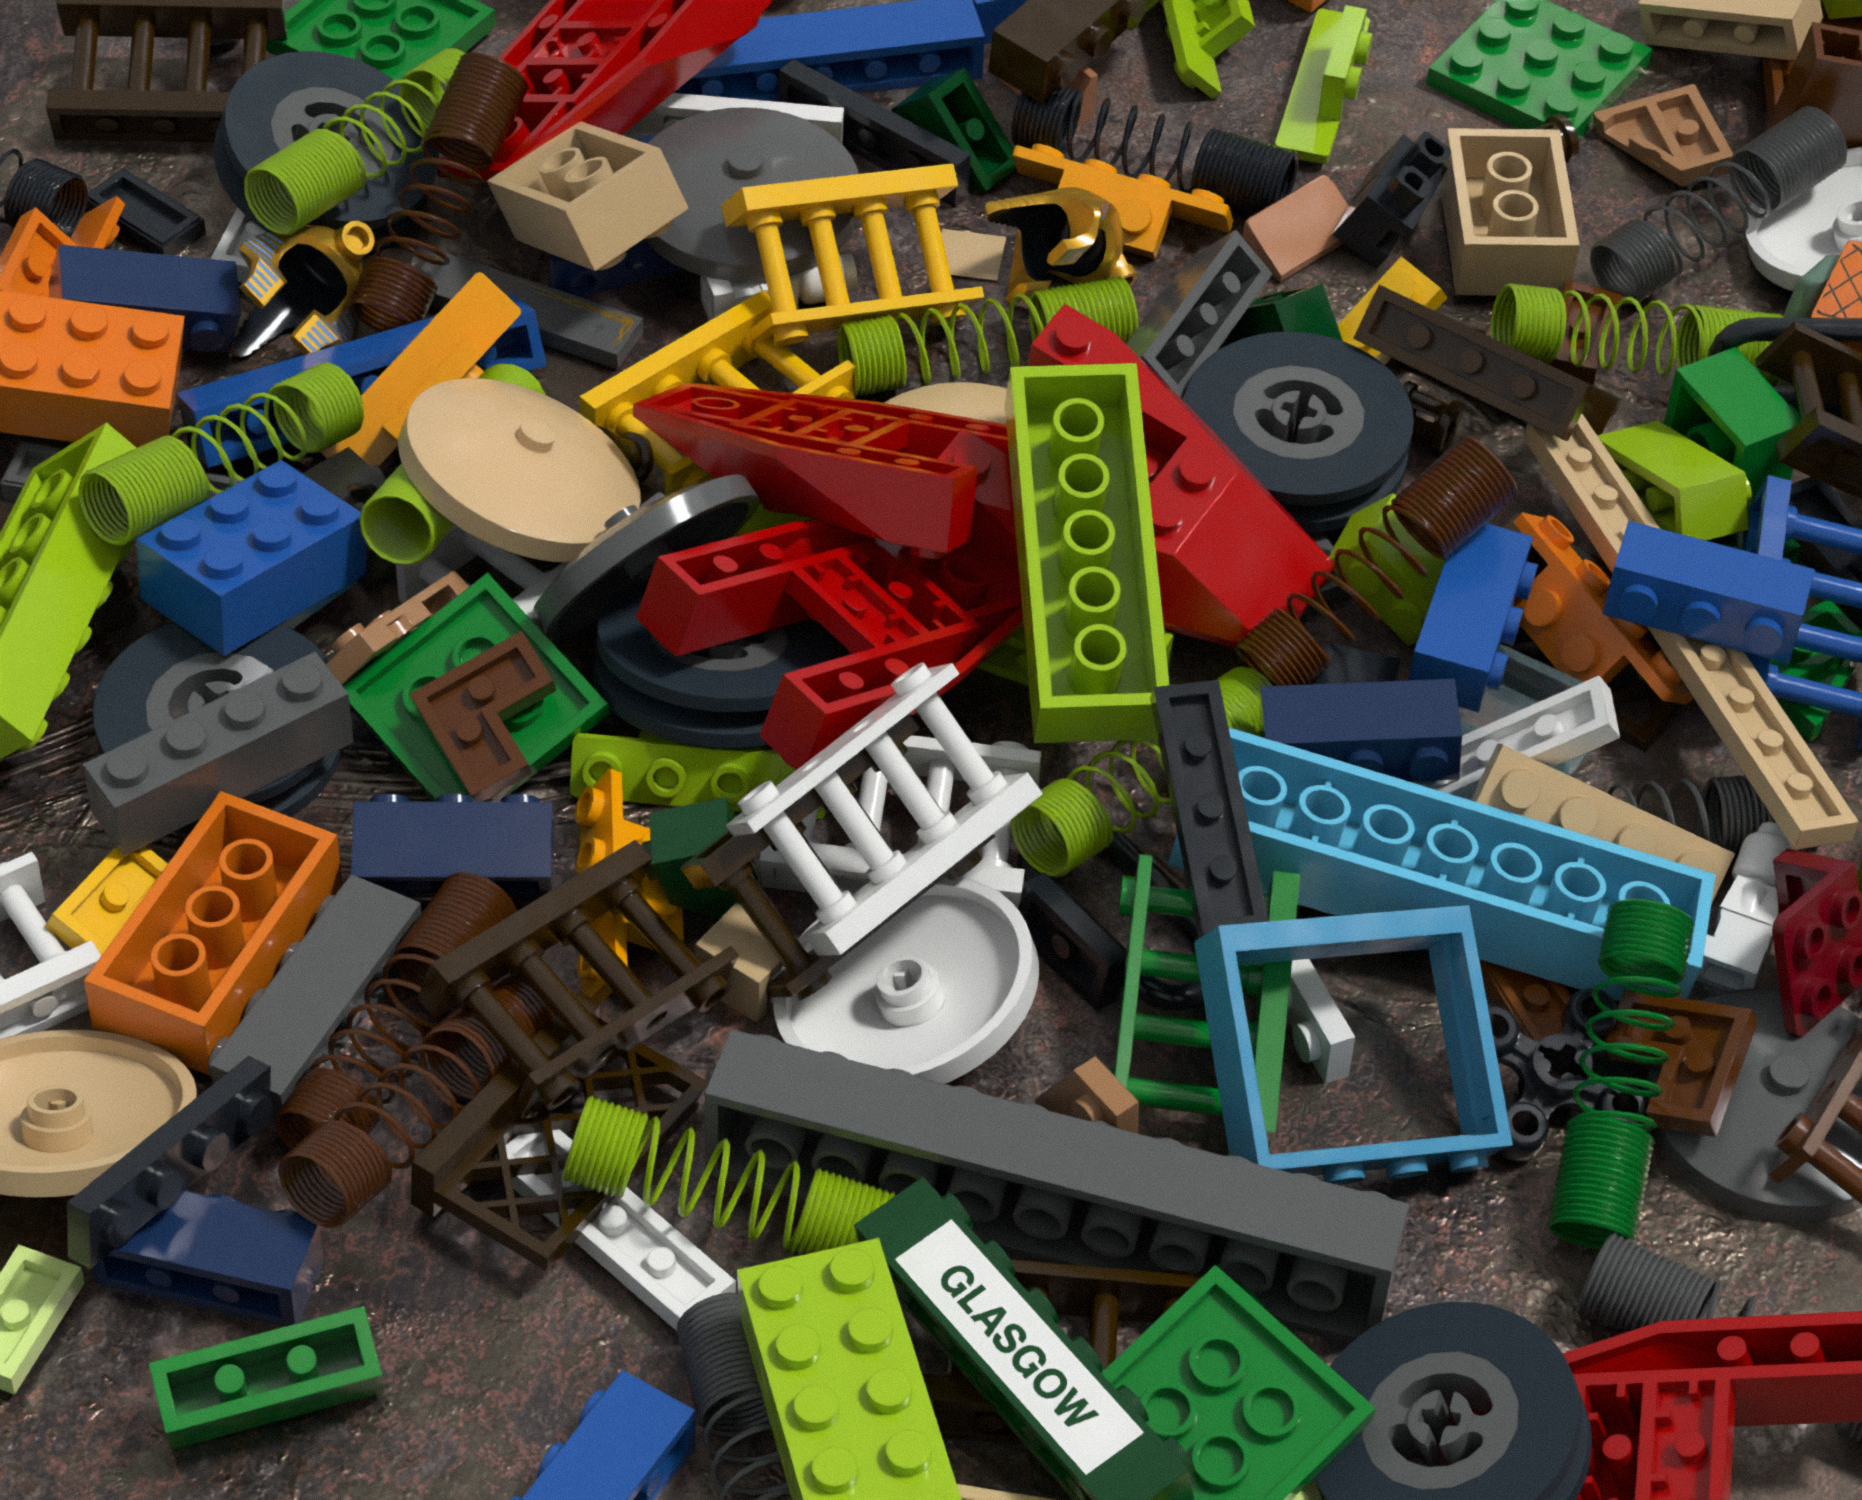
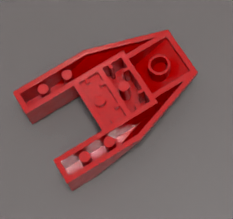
M550 0L498 57V59L516 68L524 76L529 87L494 166L485 169L468 168L478 173L483 179H490L580 121L624 135L626 131L740 37L751 32L759 23L758 17L773 0ZM441 154V156H440V158H439V159H446V160L452 161V160L448 159L447 157L443 156L442 154ZM440 164L460 178H474L457 168ZM439 170L437 171L438 177L449 178Z
M1064 303L1032 342L1027 366L1137 363L1164 629L1235 649V643L1239 642V639L1244 637L1246 633H1249V630L1253 629L1254 625H1258V622L1264 616H1267L1269 612H1272L1273 608H1280L1290 615L1287 608V595L1289 593H1299L1314 599L1315 594L1311 587V573L1323 571L1332 575L1336 568L1335 563L1217 434L1117 334ZM962 428L938 459L978 466L971 541L1019 568L1009 456ZM1322 576L1315 578L1319 591L1328 581V579ZM1298 598L1292 599L1295 613L1300 618L1309 604Z
M684 383L633 405V417L713 477L720 478L734 474L745 476L759 497L763 509L777 513L798 514L882 541L910 546V554L921 558H945L949 552L971 541L978 466L938 459L961 429L964 428L1009 456L1006 424L877 401Z
M794 521L658 556L636 615V619L658 639L662 646L670 650L676 657L808 619L819 622L838 640L839 644L848 650L850 655L783 674L759 735L782 757L786 764L795 770L803 766L896 693L891 687L892 682L910 668L922 662L925 663L927 668L953 663L959 675L937 691V694L941 696L962 681L1024 626L1019 568L975 542L969 541L949 552L945 558H921L910 554V546L889 543L822 521ZM916 709L910 712L912 716L917 713Z
M1862 1311L1660 1321L1562 1353L1573 1373L1577 1388L1586 1406L1592 1434V1453L1589 1470L1576 1500H1730L1734 1427L1862 1422ZM1471 1409L1474 1414L1479 1416L1487 1414L1475 1409Z

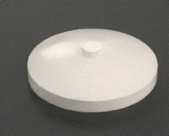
M1862 147L1847 149L1846 164L1825 180H1822L1821 183L1813 186V188H1810L1804 194H1801L1792 202H1789L1783 208H1780V210L1770 211L1767 218L1760 219L1747 212L1749 228L1746 231L1749 255L1756 269L1765 278L1782 288L1793 291L1797 281L1825 256L1841 255L1848 241L1862 242ZM1753 202L1750 206L1755 212L1759 214H1764V212L1766 211L1765 209L1758 207Z
M945 876L830 967L828 971L832 978L820 990L802 1000H799L796 995L794 997H774V1017L784 1043L818 1052H835L849 1060L884 1069H901L915 1077L946 1084L981 1065L1006 1044L1025 1019L1037 991L1039 980L1037 950L1026 921L1008 898L990 886L963 877L950 880L948 876ZM817 919L814 923H812V924L805 930V932L808 931L811 927H813V926H814L816 923H818L820 920ZM802 934L798 940L804 949L809 952L812 947ZM784 966L780 969L779 974L786 970Z

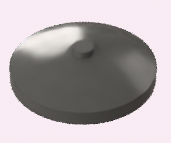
M748 107L702 112L675 122L663 129L647 143L661 149L689 209L674 218L672 226L666 232L657 237L644 240L664 259L692 273L713 279L736 282L766 281L755 233L749 232L747 225L726 228L721 204L742 187L859 174L850 153L834 136L803 118L776 110ZM853 213L838 214L831 221L838 250L847 242L857 225L858 220H855ZM801 219L783 221V225L778 227L789 276L817 266L808 226H802Z
M734 474L683 488L639 510L635 505L620 510L604 523L603 526L606 531L572 559L552 581L533 608V616L550 639L566 638L598 626L602 610L613 598L625 590L649 581L658 556L732 538L758 509L760 504L759 497L745 476Z
M1739 989L1702 1000L1703 1002L1752 1009L1757 1021V1027L1717 1137L1656 1127L1650 1132L1665 1159L1688 1183L1706 1196L1731 1209L1755 1217L1784 1222H1812L1840 1217L1862 1208V1204L1808 1162L1779 1184L1768 1176L1782 1152L1775 1146L1777 1138L1799 1113L1805 1114L1861 1018L1837 1006L1804 1036H1796L1785 1031L1780 989ZM1648 1066L1645 1081L1656 1084L1662 1068ZM1862 1075L1851 1092L1860 1100H1862ZM1644 1087V1090L1646 1091H1654L1652 1089ZM1645 1097L1649 1104L1651 1097ZM1837 1117L1824 1140L1862 1169V1135Z

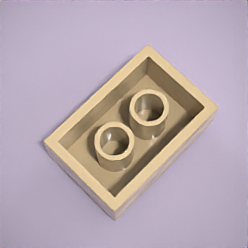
M581 121L487 180L516 240L593 271L615 266L625 258L626 250L643 239H650L663 234L672 226L674 218L689 209L660 148Z
M1447 128L1445 145L1449 147L1451 153L1444 164L1448 167V170L1440 182L1455 295L1497 296L1503 286L1508 283L1523 284L1524 286L1551 287L1552 289L1557 288L1563 293L1567 280L1573 281L1580 244L1560 130Z

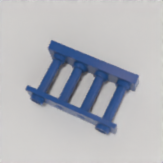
M1770 475L1766 477L1749 506V530H1746L1743 551L1791 563L1790 559L1783 558L1784 542L1787 543L1790 538H1795L1862 555V529L1797 514V508L1789 505L1792 481ZM1814 572L1808 596L1862 609V583ZM1801 623L1794 647L1862 663V637ZM1744 652L1775 698L1859 718L1856 749L1862 750L1861 692L1779 673L1777 665L1770 664L1769 658Z

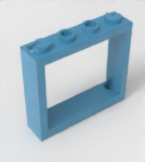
M1469 905L1220 925L1194 942L1229 1155L1240 1156L1254 1164L1293 1174L1323 1175L1324 1182L1344 1185L1364 1180V1171L1386 1169L1387 1179H1403L1428 1173L1427 1164L1448 1162L1451 1173L1475 1171L1489 1167L1487 1157L1513 1146ZM1428 949L1461 1135L1270 1154L1238 965Z

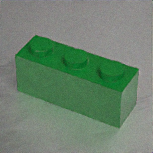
M364 1306L149 1363L165 1434L171 1450L384 1393L382 1373Z

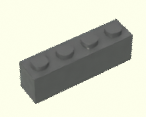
M1235 230L1187 261L1126 344L1183 399L1195 371L1209 356L1219 349L1273 273Z
M316 651L84 763L83 768L92 814L124 857L202 818L220 791L243 798L353 743L349 694Z
M351 874L335 896L329 895L321 903L315 917V923L302 941H295L288 947L282 958L279 972L267 988H260L253 994L246 1007L244 1019L232 1035L221 1038L215 1045L208 1062V1072L211 1074L212 1085L247 1056L271 1066L273 1111L270 1121H268L265 1127L276 1131L274 1116L307 1070H310L315 1059L328 1055V1042L333 1034L347 1029V1016L352 1008L365 1004L366 989L370 983L382 979L383 966L389 958L394 956L395 949L421 915V903ZM393 963L388 970V979H399L401 974L395 963ZM384 984L374 989L370 995V1004H381L388 993ZM367 1009L356 1014L352 1020V1029H363L370 1020ZM348 1034L338 1039L334 1045V1055H344L350 1048L352 1042ZM331 1060L319 1065L321 1068L334 1069Z

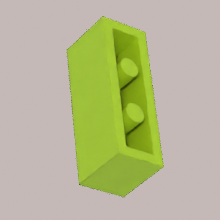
M1658 420L1597 435L1660 529L1705 541L1749 530L1747 507L1750 506L1752 501V491L1746 477V472Z

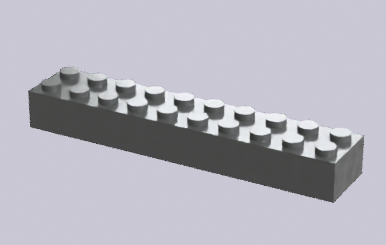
M733 1029L729 1032L705 1092V1168L719 1142L727 1138L730 1143L727 1181L739 1183L753 1154L762 1149L765 1155V1169L761 1190L774 1193L788 1165L797 1160L800 1166L797 1199L803 1201L806 1200L814 1173L818 1168H821L822 1172L827 1170L829 1174L834 1172L836 1176L841 1174L842 1178L847 1176L849 1180L854 1178L855 1182L861 1180L862 1184L868 1183L869 1187L872 1185L876 1189L881 1187L882 1191L888 1189L889 1193L894 1191L896 1195L924 1177L941 1197L951 1193L959 1200L973 1223L971 1230L984 1244L992 1239L1000 1245L1006 1254L1035 1262L1161 1273L1170 1270H1182L1196 1276H1204L1216 1265L1231 1279L1240 1280L1270 1314L1286 1328L1350 1344L1365 1331L1384 1320L1395 1279L1410 1204L1390 1199L1382 1193L1359 1191L1321 1181L1309 1174H1293L1254 1164L1240 1156H1223L1184 1146L1173 1139L1153 1138L1115 1128L1113 1125L1103 1121H1087L1048 1111L1037 1104H1020L982 1094L971 1087L950 1086L915 1077L901 1069H884L849 1060L835 1052H818L783 1043L769 1035H752ZM723 1150L710 1174L712 1177L719 1178ZM758 1161L745 1184L746 1186L755 1188ZM793 1171L780 1195L790 1197Z

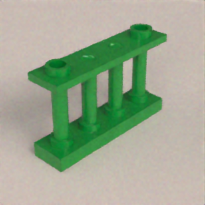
M1139 854L1135 877L1123 875L1121 882L1118 915L1130 917L1114 1069H1107L1138 1100L1141 1107L1223 1117L1218 1088L1129 1077L1133 1040L1212 1049L1207 1021L1136 1013L1140 976L1201 983L1196 955L1143 949L1147 912L1194 918L1189 890L1151 886L1150 878L1153 856ZM1273 871L1268 891L1263 893L1269 921L1296 919L1300 874ZM1292 961L1238 965L1241 986L1245 988V995L1257 997L1255 1020H1247L1269 1150L1277 1125Z

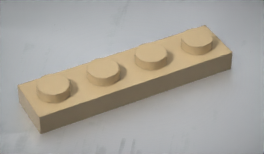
M1497 743L1471 798L1472 801L1714 873L1716 876L1712 902L1735 856V853L1499 743Z

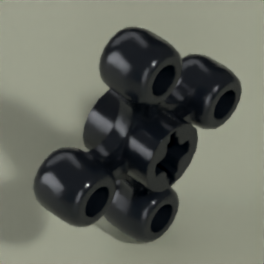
M1593 988L1580 990L1568 1000L1561 1015V1033L1549 1035L1541 1041L1530 1039L1520 1032L1517 1020L1507 1009L1500 1006H1488L1492 1033L1496 1037L1494 1044L1498 1063L1510 1067L1517 1073L1519 1077L1518 1088L1521 1099L1518 1102L1506 1106L1513 1146L1498 1152L1503 1158L1512 1162H1524L1534 1158L1547 1141L1549 1135L1548 1119L1550 1115H1557L1568 1108H1575L1586 1113L1575 1102L1572 1092L1578 1084L1592 1079L1581 1068L1578 1059L1582 1052L1597 1045L1587 1034L1585 1025L1588 1018L1585 1015L1593 1017L1604 1012L1593 1000L1591 995ZM1600 990L1598 993L1599 1000L1606 1007L1618 1010L1614 999L1607 992ZM1613 1017L1601 1018L1594 1022L1591 1027L1592 1031L1600 1040L1605 1042L1606 1037L1615 1029L1618 1020ZM1589 1054L1585 1062L1587 1067L1592 1070V1056ZM1550 1069L1558 1072L1562 1076L1561 1079L1552 1077L1548 1073ZM1601 1083L1586 1086L1579 1093L1580 1099L1596 1111L1617 1110L1648 1117L1646 1114L1648 1101L1645 1097L1623 1093ZM1617 1083L1622 1086L1637 1089L1636 1087L1629 1084ZM1612 1117L1630 1123L1646 1124L1636 1120ZM1514 1128L1522 1130L1526 1136L1519 1134Z

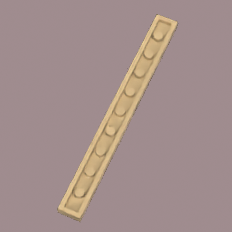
M1581 414L1568 442L1527 423L1524 441L1611 573H1613L1628 521L1659 529L1660 527L1583 414ZM1648 627L1793 849L1798 850L1852 841L1859 824L1858 819L1743 651Z

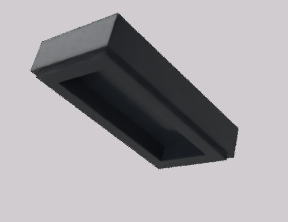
M124 168L88 192L85 213L114 196H118L125 203V207L116 223L120 227L118 234L148 253L176 256L206 234L204 218Z

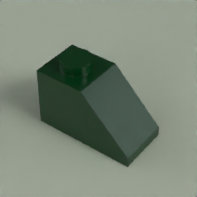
M965 67L927 82L891 109L893 113L970 153L969 188L979 194L986 192L1016 169L1012 159L1014 149Z
M1323 283L1269 293L1254 299L1231 331L1238 340L1266 333L1302 332L1343 341Z
M727 797L650 813V840L642 842L641 845L653 858L646 875L650 881L659 880L669 904L717 920L735 903L739 905L740 903L730 889L722 891L719 886L694 889L680 867L728 831L726 824L732 821L735 816ZM751 859V862L756 867L752 875L762 888L761 875L754 859Z

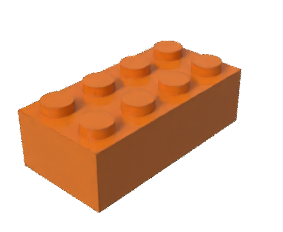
M0 290V432L76 442L107 422L136 448L161 436H169L181 365L184 316Z
M220 791L84 979L92 1029L94 1031L121 1034L149 1042L174 1055L186 1067L211 1076L208 1072V1062L215 1045L221 1038L232 1035L244 1019L246 1007L253 994L260 988H267L279 972L282 958L288 947L295 941H302L314 925L321 903L327 896H335L343 885L337 834Z

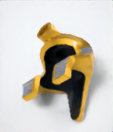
M1066 187L1037 194L1012 197L1010 199L989 201L985 204V215L990 223L995 221V224H1006V226L1018 228L1009 278L1008 295L1005 297L1009 305L1014 295L1022 293L1030 299L1031 294L1035 290L1049 289L1051 281L1043 278L1048 273L1077 285L1080 282L1083 284L1085 282L1089 283L1091 280L1095 282L1096 280H1106L1107 278L1112 279L1113 277L1121 276L1131 286L1138 278L1136 270L1131 264L1127 263L1123 255L1124 242L1120 214L1113 204L1089 190ZM1021 298L1014 305V307L1029 309L1027 303Z
M351 221L336 231L319 225H305L291 235H279L273 231H268L242 242L239 253L248 265L250 274L239 288L255 305L233 340L231 346L232 355L237 357L249 355L253 350L259 349L261 345L267 344L268 340L274 339L276 334H280L283 330L292 327L296 329L289 337L292 343L304 355L319 351L324 347H333L350 342L357 318L350 311L348 302L364 270L361 258L369 253L374 246V234L370 227L361 221Z

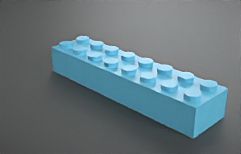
M1229 728L1263 893L1268 891L1273 871L1300 874L1299 905L1335 916L1469 905L1480 960L1580 990L1594 988L1599 983L1610 979L1602 972L1597 961L1600 957L1601 940L1603 939L1602 935L1609 906L1624 899L1653 900L1681 909L1692 918L1695 924L1693 927L1694 932L1692 933L1693 938L1690 941L1688 964L1685 966L1687 969L1685 971L1686 976L1681 982L1676 983L1682 991L1677 997L1688 998L1702 968L1716 874ZM1176 833L1168 865L1184 870L1178 835ZM1616 983L1606 985L1600 990L1607 992L1614 1000L1620 1002L1624 990L1630 989ZM1632 983L1640 987L1657 991H1674L1663 986H1648Z

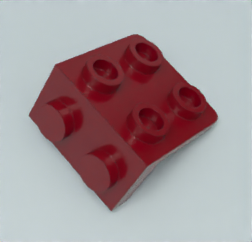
M1787 848L1773 860L1780 914L1773 923L1772 935L1785 1031L1788 1034L1804 1036L1862 985V894L1859 891L1855 862Z

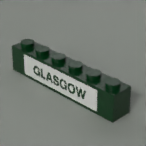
M922 1177L854 1224L858 1242L879 1238L901 1305L1073 1500H1194L1190 1475L1195 1472V1468L1184 1448L1172 1436L1167 1435L1161 1439L1147 1424L1149 1421L1148 1414L1137 1396L1125 1385H1121L1117 1389L1113 1387L1102 1374L1104 1371L1103 1365L1090 1344L1079 1335L1071 1340L1057 1325L1059 1317L1047 1297L1036 1287L1026 1291L1014 1277L1016 1275L1015 1268L1005 1251L992 1239L984 1244L971 1230L973 1223L970 1216L953 1194L947 1193L941 1197L930 1183Z

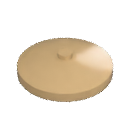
M479 378L454 379L435 384L420 393L413 401L399 432L398 449L401 462L409 479L420 494L439 513L462 530L490 545L514 554L544 561L570 562L585 547L606 531L603 525L610 517L631 505H635L638 510L640 508L641 496L637 477L629 461L617 445L601 429L575 410L551 397L519 385Z
M50 1030L0 1039V1194L18 1197H62L78 1194L197 1098L195 1081L190 1071L179 1059L166 1050L149 1042L121 1034L92 1030Z

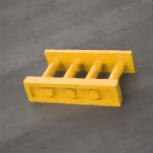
M954 164L742 187L721 204L726 228L747 225L748 231L756 235L773 313H770L749 329L751 341L773 338L775 346H786L807 340L809 338L808 333L838 330L842 322L846 324L848 321L851 323L854 320L858 322L860 319L864 321L865 318L868 320L871 317L873 319L876 317L881 318L882 316L886 317L888 314L895 319L901 312L908 315L912 320L922 319L926 310L931 307L938 310L945 318L947 324H949L950 316L957 304L961 302L970 308L985 298L982 286L954 290L936 208L940 206V199L958 186ZM905 207L908 214H913L931 293L902 296L884 219V214L889 212V208ZM853 213L855 220H861L879 296L878 300L850 303L831 223L838 214ZM801 219L802 226H808L826 301V306L800 310L796 308L778 227L783 225V221ZM961 308L958 310L955 322L966 318L965 309ZM931 313L928 318H931L933 325H942L935 314Z
M762 290L580 396V414L594 425L610 428L618 435L628 431L644 435L652 447L654 463L664 471V494L667 496L683 488L716 478L687 456L683 457L664 439L633 417V405L684 383L718 384L719 386L761 390L737 370L751 360L760 357L765 359L799 388L792 393L855 399V365L846 360L820 375L786 346H775L773 338L751 341L749 329L770 313H773L770 296Z

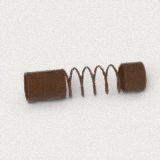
M469 52L460 56L451 80H449V84L426 131V137L422 140L421 146L426 158L419 159L410 166L409 171L415 184L407 185L399 190L397 197L403 210L396 211L387 216L386 225L392 237H385L375 242L374 251L377 257L367 260L362 275H360V280H358V285L353 290V295H351L348 302V307L352 314L370 328L383 332L425 319L436 291H438L437 284L430 277L405 263L382 257L379 249L381 244L385 242L396 241L408 252L431 264L439 266L450 264L447 255L436 247L415 239L399 237L392 229V219L396 216L408 215L420 226L438 236L451 240L461 238L462 234L458 228L448 221L428 213L410 210L404 203L403 196L408 190L420 189L431 200L447 209L462 214L473 212L472 205L460 195L437 186L421 184L416 178L415 170L422 163H431L444 175L465 186L473 188L485 186L484 179L468 167L485 169L494 166L529 87L524 76L507 62L494 56L477 52ZM428 141L436 151L452 161L433 158L426 147ZM440 164L457 168L465 173H468L472 177L476 178L480 183H475L460 178L455 174L451 173L450 171L446 170ZM429 190L454 198L468 209L447 203ZM418 217L429 219L441 225H444L445 227L452 230L456 235L445 233L441 230H438L430 226L426 222L422 221ZM407 243L429 250L440 256L444 261L422 254Z
M1463 435L1442 456L1437 458L1433 465H1430L1419 477L1414 479L1410 486H1407L1405 490L1401 491V494L1392 499L1391 505H1386L1382 509L1383 523L1389 536L1378 529L1362 527L1359 530V544L1366 558L1351 550L1338 549L1335 552V565L1342 580L1327 572H1312L1311 587L1319 603L1303 594L1289 593L1287 595V608L1290 615L1280 608H1273L1272 612H1269L1267 616H1264L1258 622V625H1254L1253 629L1249 630V633H1246L1244 637L1239 639V642L1235 643L1237 655L1247 668H1252L1265 676L1273 686L1310 685V682L1319 677L1320 673L1324 672V669L1332 665V660L1303 627L1293 608L1292 599L1298 598L1317 609L1335 625L1350 643H1356L1355 636L1335 617L1318 589L1315 578L1322 576L1334 582L1349 593L1374 621H1380L1379 614L1358 594L1349 581L1339 556L1346 554L1355 558L1372 570L1395 597L1404 599V594L1400 588L1380 570L1365 544L1363 534L1370 532L1381 537L1395 547L1421 577L1427 578L1428 572L1424 566L1398 540L1389 523L1387 512L1393 510L1406 531L1426 551L1436 558L1446 560L1453 554V551L1458 550L1462 543L1471 538L1476 533V530L1484 526L1485 522H1488L1490 518L1499 512V509L1501 510L1504 505L1508 504V501H1511L1517 495V485L1503 463L1486 446L1473 437Z
M457 872L447 877L397 946L394 956L389 958L383 966L382 979L370 983L366 989L365 1004L352 1008L348 1014L347 1029L333 1034L328 1042V1055L315 1059L310 1070H307L274 1116L276 1131L290 1150L323 1122L333 1120L335 1112L344 1104L355 1102L357 1094L364 1088L354 1079L344 1074L336 1060L356 1064L371 1072L378 1079L381 1072L386 1069L365 1053L356 1041L354 1034L374 1038L389 1046L401 1057L405 1053L403 1050L407 1051L411 1048V1046L399 1041L384 1029L374 1016L372 1009H379L397 1015L414 1026L423 1037L428 1033L422 1025L434 1028L439 1024L425 1021L413 1014L399 1001L393 993L390 984L405 986L420 993L431 963L517 912L512 899L501 887L475 873ZM393 963H395L404 980L388 979V970ZM384 984L388 995L400 1010L382 1004H370V995L376 987ZM367 1009L371 1021L383 1036L363 1029H352V1020L358 1012ZM447 1011L443 1013L444 1019L448 1016ZM348 1034L352 1045L369 1064L350 1056L334 1055V1045L340 1037ZM408 1059L406 1064L412 1065L411 1060ZM331 1060L334 1069L321 1068L319 1065ZM407 1070L404 1073V1078H410L414 1071ZM392 1072L389 1075L390 1077L399 1079L398 1073ZM387 1078L384 1080V1083L391 1084ZM388 1089L390 1095L387 1099H382L383 1104L393 1103L396 1098L394 1090ZM368 1093L362 1098V1103L377 1106V1097L371 1096ZM359 1108L362 1128L364 1132L370 1135L380 1121L379 1113L371 1109ZM354 1109L346 1111L339 1121L356 1127Z
M508 973L493 982L490 988L532 1038L555 1015L521 976L512 977ZM456 1008L424 1036L421 1045L409 1048L402 1055L399 1064L388 1066L379 1075L377 1083L366 1085L357 1094L355 1102L344 1104L335 1112L333 1120L325 1121L280 1160L278 1169L280 1184L289 1203L301 1216L313 1224L329 1229L342 1227L391 1183L392 1167L395 1169H408L415 1157L414 1148L424 1149L437 1136V1129L443 1130L448 1125L435 1123L425 1105L407 1091L404 1084V1069L417 1071L425 1075L427 1083L435 1094L453 1108L454 1118L459 1113V1110H462L466 1105L457 1104L450 1090L461 1097L473 1099L512 1059L511 1055L470 1008ZM420 1052L421 1067L406 1064V1062L414 1053ZM425 1052L427 1053L428 1062L435 1075L429 1072L427 1069ZM398 1071L400 1087L384 1083V1080L392 1072ZM436 1084L444 1091L446 1096L439 1090ZM382 1088L395 1090L402 1094L414 1114L427 1125H430L432 1131L431 1139L428 1142L422 1144L413 1142L403 1125L385 1111L382 1103ZM376 1090L378 1107L362 1103V1098L370 1091ZM359 1108L371 1109L381 1114L392 1133L408 1145L409 1158L404 1163L390 1161L379 1143L364 1132L360 1123ZM354 1109L356 1127L339 1121L340 1117L346 1111Z

